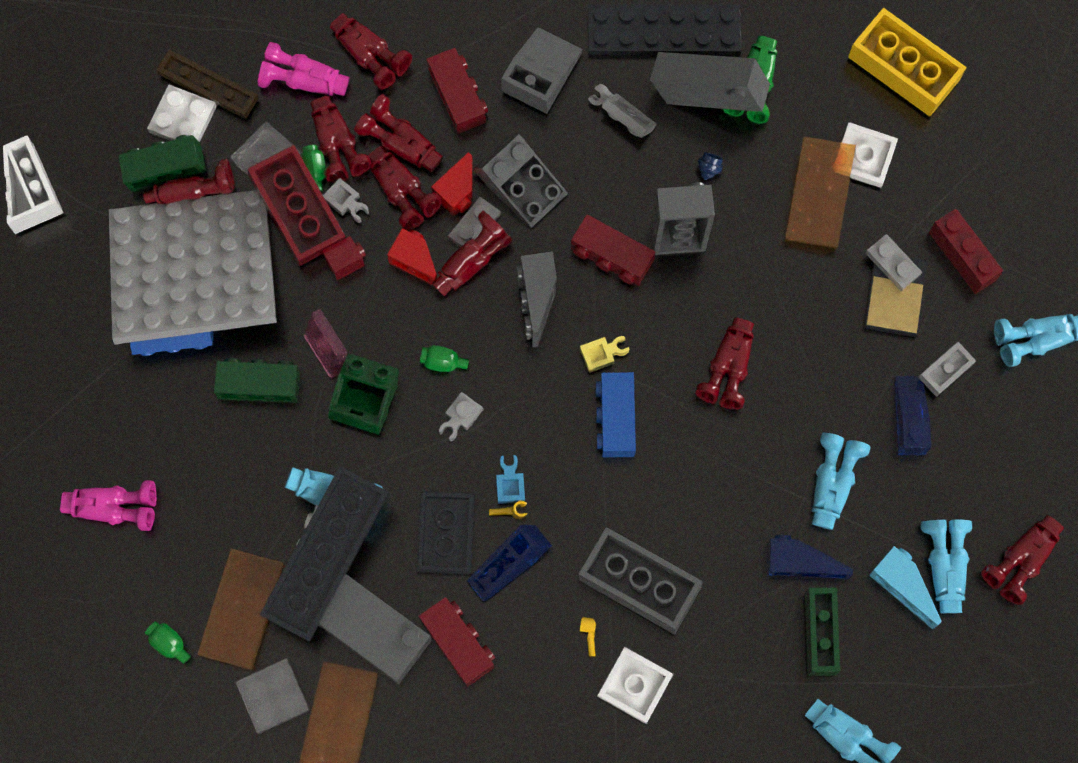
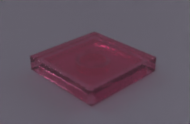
M321 309L312 312L304 338L328 376L333 378L339 375L348 352Z

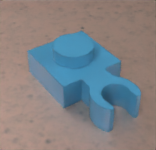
M513 455L514 463L511 466L504 464V456L500 458V466L504 471V475H496L498 504L525 501L523 473L515 474L518 466L516 455Z

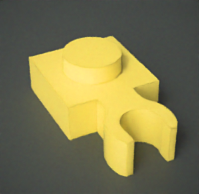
M624 336L615 338L610 344H607L605 337L580 346V351L589 373L614 364V355L624 356L628 354L629 347L623 350L617 347L618 343L625 341Z

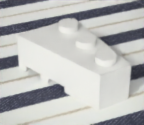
M28 135L3 145L4 176L7 189L5 194L8 207L7 224L16 234L63 214L64 212L40 157Z

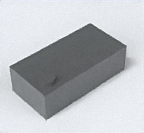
M658 52L650 78L667 104L763 112L770 86L755 58Z
M696 182L684 187L657 188L651 220L653 250L656 251L655 255L703 252L706 250L715 217L712 185Z
M607 527L579 572V581L674 635L700 592L703 583L700 579Z
M347 574L319 624L322 629L398 685L432 641L430 635Z

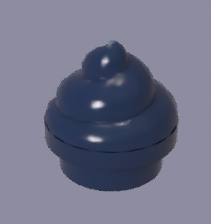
M704 152L703 156L698 159L701 177L707 180L716 174H720L723 169V165H721L723 159L715 154Z

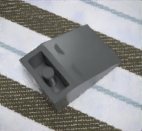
M538 27L515 55L501 78L502 92L547 114L582 54L583 49Z
M520 134L508 136L473 169L484 184L530 228L568 194Z
M553 251L521 256V265L516 266L518 289H524L520 291L522 314L528 315L524 316L526 340L531 339L533 347H538L556 294L557 276Z

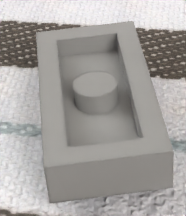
M479 197L448 235V239L459 247L469 240H475L482 230V226L478 221V214L483 210L496 221L501 215V211Z
M887 234L865 253L900 291H903L922 274V271Z
M957 342L918 378L937 397L970 368L976 360Z

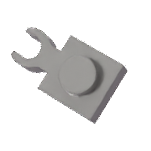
M341 178L323 195L327 204L343 216L349 211L352 218L358 223L361 222V218L356 215L358 210H363L369 214L368 207L365 204L356 202L360 198L359 193Z
M461 392L445 412L450 420L440 426L439 433L442 434L447 428L452 429L453 433L449 437V441H453L457 437V431L460 426L468 430L483 411V407Z

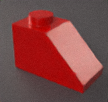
M469 152L431 186L432 193L439 194L442 199L441 205L453 216L459 212H465L472 204L473 160Z
M402 228L387 254L389 264L432 284L437 279V274L426 240L423 239L424 236L415 230L407 231Z

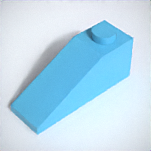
M894 546L869 576L930 628L934 629L941 623V619L916 564L911 561L912 556L902 548L897 549Z

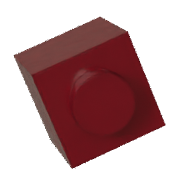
M351 236L322 250L324 258L336 280L365 266L363 257L366 254L359 241L354 243Z

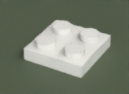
M168 85L147 130L151 134L170 141L176 140V137L180 135H193L200 142L216 110V102Z
M848 123L832 172L881 188L898 138Z
M624 647L597 697L647 724L673 674Z

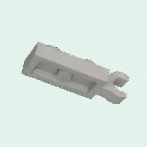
M599 84L594 88L600 93L601 97L598 98L596 95H592L588 100L593 105L603 104L602 108L608 112V115L627 126L630 133L642 138L653 131L656 123L619 94L613 95L603 84Z

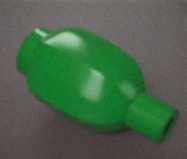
M317 145L302 147L303 153L301 158L319 190L323 192L321 181L325 177L324 171L326 169L323 153L318 150Z
M431 345L428 348L422 347L419 363L425 364L430 370L451 372L456 368L467 369L469 359L459 357L452 349Z
M155 621L145 631L149 644L164 657H176L183 664L190 659L191 655L183 649L182 638L168 624H159Z

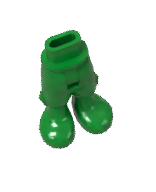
M758 36L756 43L752 44L747 58L756 59L770 83L768 90L770 92L774 86L772 80L778 53L775 49L777 41L769 37ZM764 104L763 112L747 111V117L754 123L763 124L768 122L770 112L767 105ZM723 109L725 113L731 116H741L745 111Z

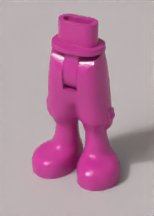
M270 42L268 44L264 57L265 61H262L259 71V87L267 88L271 81L281 80L286 81V84L292 89L329 94L330 96H333L334 93L342 96L345 95L350 77L339 74L340 70H335L321 62L310 59L304 54L291 56L282 51L278 43ZM277 63L287 65L294 70H286L275 65Z
M146 480L142 482L138 491L127 492L126 489L118 485L109 488L74 489L73 492L62 493L60 512L70 513L74 518L80 517L109 522L111 525L120 524L125 520L132 521L137 524L139 530L149 531L153 526L155 512L152 508L125 509L121 505L139 504L156 506V486L154 481Z

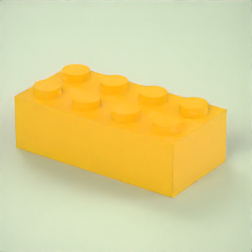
M885 8L878 13L853 43L848 58L928 116H931L960 81L967 68Z

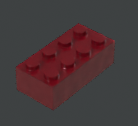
M295 145L247 169L252 184L298 266L322 255V250L345 239L344 232Z

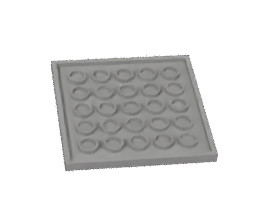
M256 190L207 196L200 199H186L170 204L154 203L109 209L112 339L114 344L277 323L268 211Z

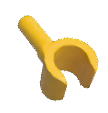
M518 501L513 507L489 509V515H512L515 519L520 520L526 517L527 513L519 514L516 511V507H524L527 503L525 501Z
M582 617L580 632L588 633L589 656H596L594 642L595 620Z

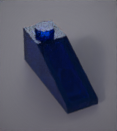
M895 376L898 455H926L931 449L930 418L924 384L918 378L919 376Z
M520 525L469 577L467 582L481 600L486 601L531 567L552 545L536 525Z
M775 535V538L770 539L767 543V576L849 579L853 575L852 568L800 540L791 539L790 535Z

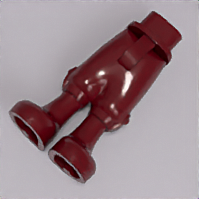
M342 13L330 24V28L335 32L336 39L356 59L357 65L370 69L374 73L373 82L379 89L390 87L395 82V74L401 77L410 66L412 55L407 50H401L396 54L388 50V44L385 39L378 37L353 17L348 18ZM375 57L382 59L390 68L382 66Z
M381 94L374 101L370 109V115L365 113L357 122L354 131L360 136L370 135L381 140V144L386 151L395 153L418 168L424 167L428 171L433 172L442 161L443 156L435 151L436 146L432 145L428 139L416 130L410 121L396 119L389 110V98ZM375 120L382 122L383 124L391 128V130L394 133L387 132L386 130H384L376 123Z
M329 96L313 100L310 103L313 110L311 116L320 143L319 150L329 159L330 163L324 171L326 180L330 183H335L339 178L343 181L349 178L347 169L340 159L338 149L344 152L353 177L360 176L366 172L372 164L371 159L367 154L356 153L354 149L356 144L355 135L351 134L336 104L331 102Z
M380 146L368 155L372 163L370 169L387 195V201L394 206H399L402 211L399 217V224L403 229H413L424 221L423 216L408 201L407 194L413 197L426 217H431L437 212L442 204L439 194L434 192L425 194L421 190L419 178L413 176L391 152H387L383 146Z
M222 159L215 167V175L213 177L204 179L203 177L192 176L169 180L160 186L155 184L153 190L144 192V201L146 204L155 201L158 204H170L186 199H200L206 196V194L231 193L235 189L233 172L228 159Z
M483 210L478 214V221L482 226L478 237L475 240L472 239L465 242L441 268L442 272H437L440 276L432 285L443 296L452 288L456 290L459 286L466 283L488 264L493 254L509 246L513 241L505 233V230Z
M738 317L733 319L732 325L727 328L714 359L710 361L711 378L707 383H699L696 387L695 394L700 399L715 404L719 396L722 379L725 374H728L727 385L719 405L726 409H741L743 407L745 399L738 393L739 382H742L748 375L747 365L754 337L752 333L754 323Z
M1046 515L1041 522L1037 521L1012 546L1006 548L1004 561L998 566L986 565L981 571L983 579L990 587L998 589L1006 580L1009 572L1019 565L1018 572L1000 590V595L1014 604L1022 605L1027 599V594L1023 589L1024 583L1027 579H1032L1040 574V568L1049 557L1056 543L1060 540L1059 534L1064 530V527L1053 517Z

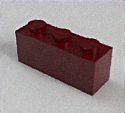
M452 48L427 58L428 71L457 134L485 124V114L488 113V108L484 99H479L476 94L478 87L474 77H468L466 72L468 65L464 56H459L456 48Z
M957 209L952 210L934 222L929 234L975 294L997 281L1003 269Z
M588 214L571 239V249L575 255L582 259L589 258L596 262L600 269L606 272L611 270L618 274L622 281L628 284L635 283L638 286L652 265L656 251Z
M445 597L418 617L468 687L494 669L492 661L495 657L487 645L480 646L476 640L479 634L471 623L465 625L460 618L463 612L454 600L449 602Z

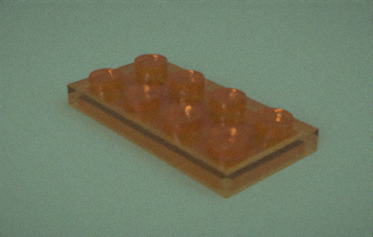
M804 137L785 240L838 248L856 145Z
M234 549L230 550L197 655L241 668L253 669L268 620L259 614L283 572L285 565L283 562Z
M323 662L299 763H358L378 673Z

